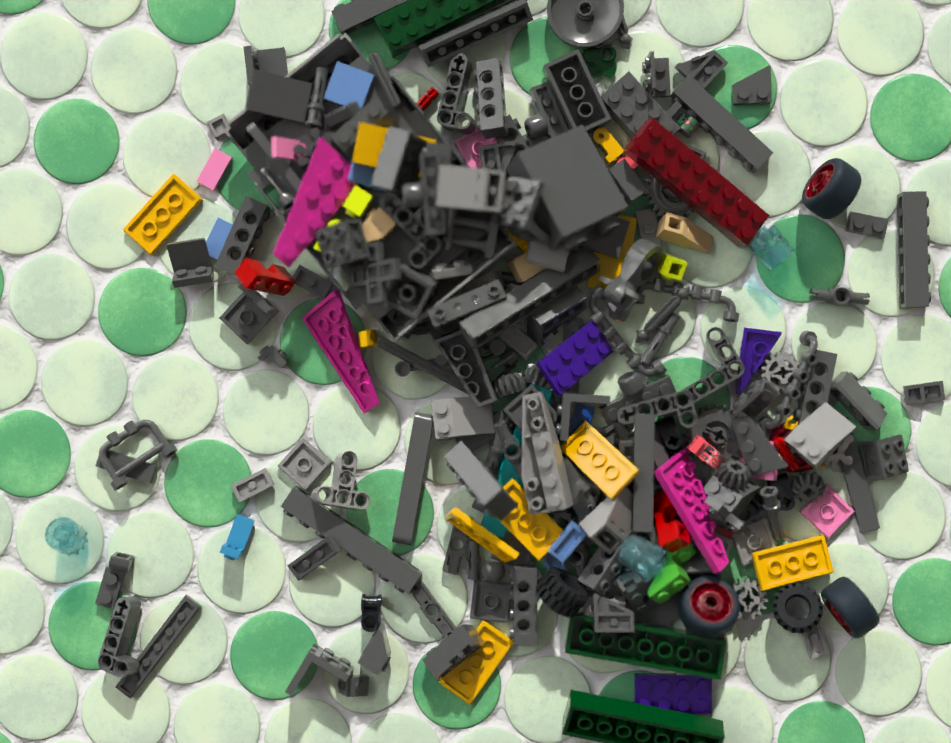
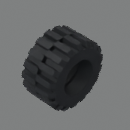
M550 567L536 585V592L541 600L554 612L567 618H574L589 598L588 592L581 582L567 571L556 567Z
M787 584L786 587L783 586L777 592L773 601V613L777 623L786 631H791V633L802 634L811 631L818 625L823 615V602H821L820 595L815 592V589L808 587L809 585ZM793 597L805 599L810 608L807 617L801 620L791 618L786 612V604L789 599Z

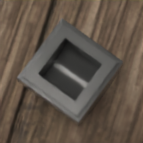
M116 552L110 557L109 569L129 573L135 556Z

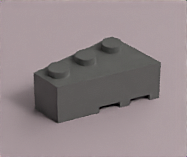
M578 286L569 290L527 317V333L542 347L545 344L543 340L550 334L555 336L559 332L557 329L565 322L569 324L587 309V296Z
M461 624L453 633L444 638L436 648L434 647L429 650L423 662L435 679H442L486 643L473 625Z

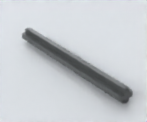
M382 336L378 339L377 347L469 395L456 375Z

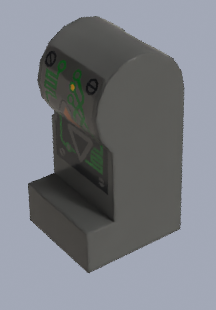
M676 100L666 113L680 127L679 132L685 137L690 138L699 129L700 124Z

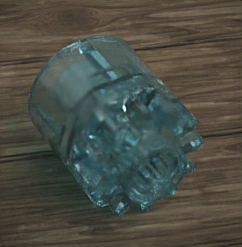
M774 224L768 229L765 225L756 232L757 234L754 236L753 241L748 245L768 271L778 266L795 251Z
M67 517L53 520L45 531L47 544L52 549L67 556H71V554L78 555L80 549H85L84 543L88 542V539H86L87 532L83 527Z
M637 534L629 536L623 542L619 551L620 563L647 579L651 577L655 579L656 574H661L667 557L664 556L666 551L663 548Z

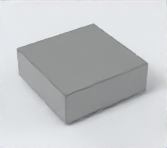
M224 114L207 122L216 140L227 135L224 130L229 125Z

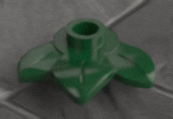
M604 45L600 48H588L582 54L583 60L589 63L588 70L592 79L598 78L602 74L611 79L616 73L617 66L614 61L616 51L612 46ZM605 52L609 53V54H610V57H609V58H605V57L603 56V53H605Z

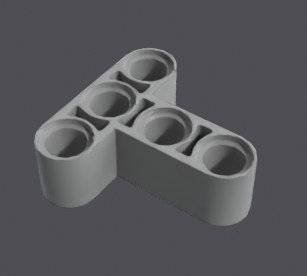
M345 451L336 456L331 487L322 486L315 488L311 494L314 503L351 510H362L369 506L370 497L367 493L353 491L357 468V456L354 452ZM345 455L349 458L348 465L343 461ZM342 474H344L347 478L345 484H343L340 479ZM321 490L326 494L324 500H321L319 497ZM340 493L344 497V501L342 503L338 501V495ZM358 496L362 499V504L360 506H358L356 503V499Z

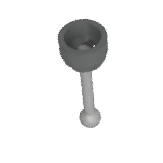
M263 167L261 174L268 178L280 194V205L284 210L292 207L295 197L289 192L283 193L268 173V169Z

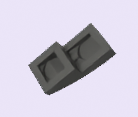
M943 381L903 386L906 405L945 400Z

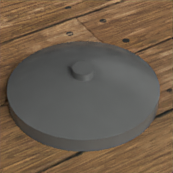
M548 0L547 2L548 22L554 34L567 45L581 49L594 48L610 40L619 29L624 14L623 0Z

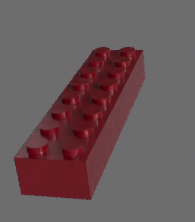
M654 118L643 123L623 151V153L737 247L748 246L769 217L768 213Z

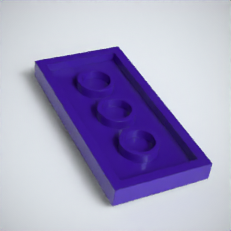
M592 320L537 362L536 365L556 395L559 396L612 354L614 350Z
M634 673V703L688 714H712V678L676 675L675 673Z

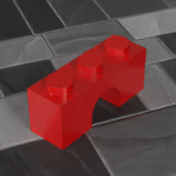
M245 258L234 272L246 289L281 296L288 294L296 283L285 267L271 264L266 270L259 261Z
M662 490L653 495L655 526L660 547L673 553L690 545L689 531L684 524L676 520L674 521L678 513L665 491Z

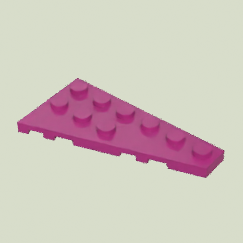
M319 137L317 141V146L311 156L309 166L293 201L294 204L273 252V255L287 267L294 263L315 238L316 231L322 229L346 201L355 185H359L347 180L351 164L322 137Z
M337 289L305 314L302 320L363 413H366L380 402L340 290Z
M685 446L653 473L715 574L720 572L729 563L722 540L717 538L714 529L717 527L715 520L711 521L708 512L710 506L704 502L707 498L701 481L696 478L694 469H696L695 463L691 462L688 455L690 450Z

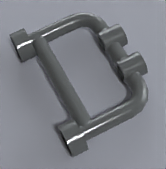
M132 420L123 425L125 429L123 432L118 434L117 431H114L107 435L108 441L101 446L99 459L113 480L110 485L114 491L121 489L128 483L124 475L161 452L164 458H168L178 451L174 443H168L153 421L141 420L134 423ZM143 427H148L159 444L116 471L107 458V451L122 443L129 436H133Z

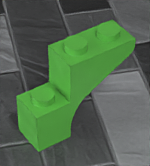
M692 542L690 545L673 553L666 550V559L648 589L649 597L659 604L667 601L669 597L691 582L682 563L688 561L697 553Z

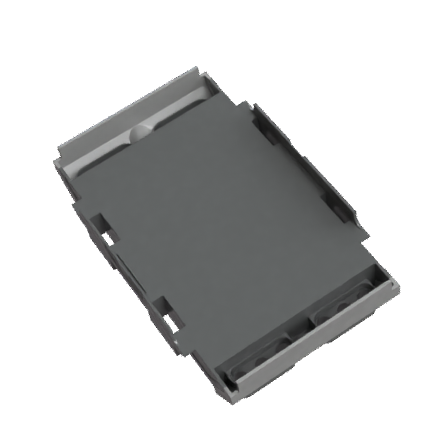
M346 33L341 37L337 34L285 76L312 83V90L316 68L328 69L327 77L332 76L337 61L374 74L375 77L364 107L373 98H376L401 129L411 131L418 136L437 140L436 143L449 144L396 77L392 76L386 69L402 102L397 108L391 107L371 64ZM326 82L325 93L329 85V82ZM310 92V97H309L308 105H309V103H311V100H312V94H311V92ZM323 100L325 108L321 120L323 126L322 129H319V136L322 138L326 132L336 133L352 118L349 117L339 123L328 126L324 116L342 106ZM244 109L227 122L229 127L224 132L254 167L247 174L286 223L291 210L283 215L267 195L275 187L265 175L261 174V169L263 167L268 169V173L283 193L289 192L295 197L297 191L256 140L252 142V135L245 127L254 122L271 144V138L276 136L299 140L302 135H308L311 142H313L314 139L310 136L312 128L306 127L305 121L303 123ZM308 109L306 111L305 121L308 120ZM268 124H275L269 130H266ZM331 140V147H333L339 154H341L347 162L352 164V162ZM451 147V166L468 167ZM285 160L302 181L309 164L301 167L297 164V161ZM417 177L415 183L420 182L421 178ZM358 185L357 187L374 198L362 219L360 218L363 224L368 219L366 217L372 209L375 208L377 210L380 207L379 199L385 192L382 193ZM342 204L323 228L327 227L328 223L335 219L343 221L354 218L345 213L346 209ZM422 207L408 208L424 224V220H421ZM449 208V225H446V233L449 232L453 208ZM457 209L456 217L482 222L491 221L492 216L488 212ZM405 211L398 217V220L402 223L408 219ZM454 224L452 236L483 242V240L487 241L488 233L485 230ZM398 225L383 241H379L383 242L384 260L400 259V265L405 262L408 263V254L417 245ZM415 225L412 228L414 236H419L422 233V228L419 225ZM498 226L493 258L484 257L485 252H481L480 249L451 244L450 250H446V245H442L444 234H434L440 240V250L425 266L416 269L429 275L428 267H434L436 263H446L448 265L453 264L456 260H464L472 266V274L436 279L439 283L435 289V295L429 300L419 317L415 320L404 314L405 319L400 323L396 322L394 318L396 313L401 312L385 302L367 304L366 286L350 287L346 291L342 288L329 270L326 269L322 253L314 249L318 241L317 235L306 249L353 307L357 310L364 304L390 338L397 342L429 316L426 311L427 309L448 301L515 247L516 243L502 227ZM429 239L426 242L428 250H433L436 247V242L433 239ZM471 253L479 254L480 258L477 262L469 260ZM414 254L412 262L414 264L421 263V254ZM364 259L351 261L340 266L350 278L349 267L364 265ZM387 281V282H386V287H387V288H388V286H389V284H390L391 281Z

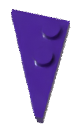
M744 328L740 360L745 369L743 375L737 378L735 394L742 393L782 335V332Z

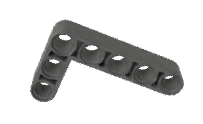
M719 327L709 329L706 333V340L722 367L681 390L691 395L693 404L739 378L744 373L745 367L724 331ZM712 331L720 333L719 341H712L710 339ZM726 347L730 350L728 358H723L720 355L721 348ZM732 364H737L740 367V372L737 375L730 372ZM717 373L723 376V382L719 385L713 382V376ZM699 383L706 385L707 390L704 394H699L696 391V386ZM678 396V398H677L678 404H679V405H685V404H682V403L679 401V396ZM663 400L659 405V409L662 410L663 404L668 401ZM676 411L671 412L669 414H664L663 416H673L674 414H676Z

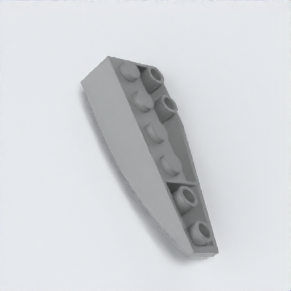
M542 392L524 395L522 399V481L530 515L567 509L573 505L561 448Z

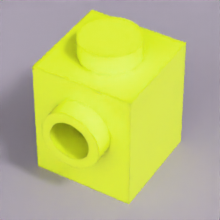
M355 185L343 204V207L346 209L345 213L354 219L356 217L362 219L374 200L373 196Z
M663 252L657 271L662 274L661 277L664 279L681 281L688 262L680 257Z

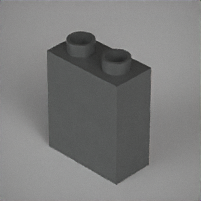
M583 125L518 152L506 167L510 177L541 181L544 184L533 219L538 228L551 237L548 245L550 250L562 244L565 245L567 251L574 250L589 240L585 233L596 229L598 234L603 236L621 225L617 217L628 205Z

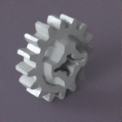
M776 352L775 357L770 354L768 355L770 360L765 359L763 361L765 366L759 368L763 370L759 377H764L778 391L780 390L781 393H784L785 389L791 386L794 380L793 372L799 369L797 366L800 362L793 361L794 355L788 358L787 352H784L782 356L780 352ZM785 361L790 364L791 368L785 365ZM774 363V367L769 371L770 366ZM780 370L788 371L787 373H784L782 375H774V373H777ZM770 378L775 379L778 385L773 383Z
M745 577L744 582L740 578L737 579L738 584L731 582L736 592L741 588L737 593L741 608L738 619L743 616L744 620H747L748 616L755 619L756 613L761 616L760 609H766L763 602H768V599L763 597L767 592L760 591L759 584H757L755 579L750 582L749 578ZM751 587L756 590L758 595L752 593ZM749 596L750 599H747L746 602H744L743 598Z

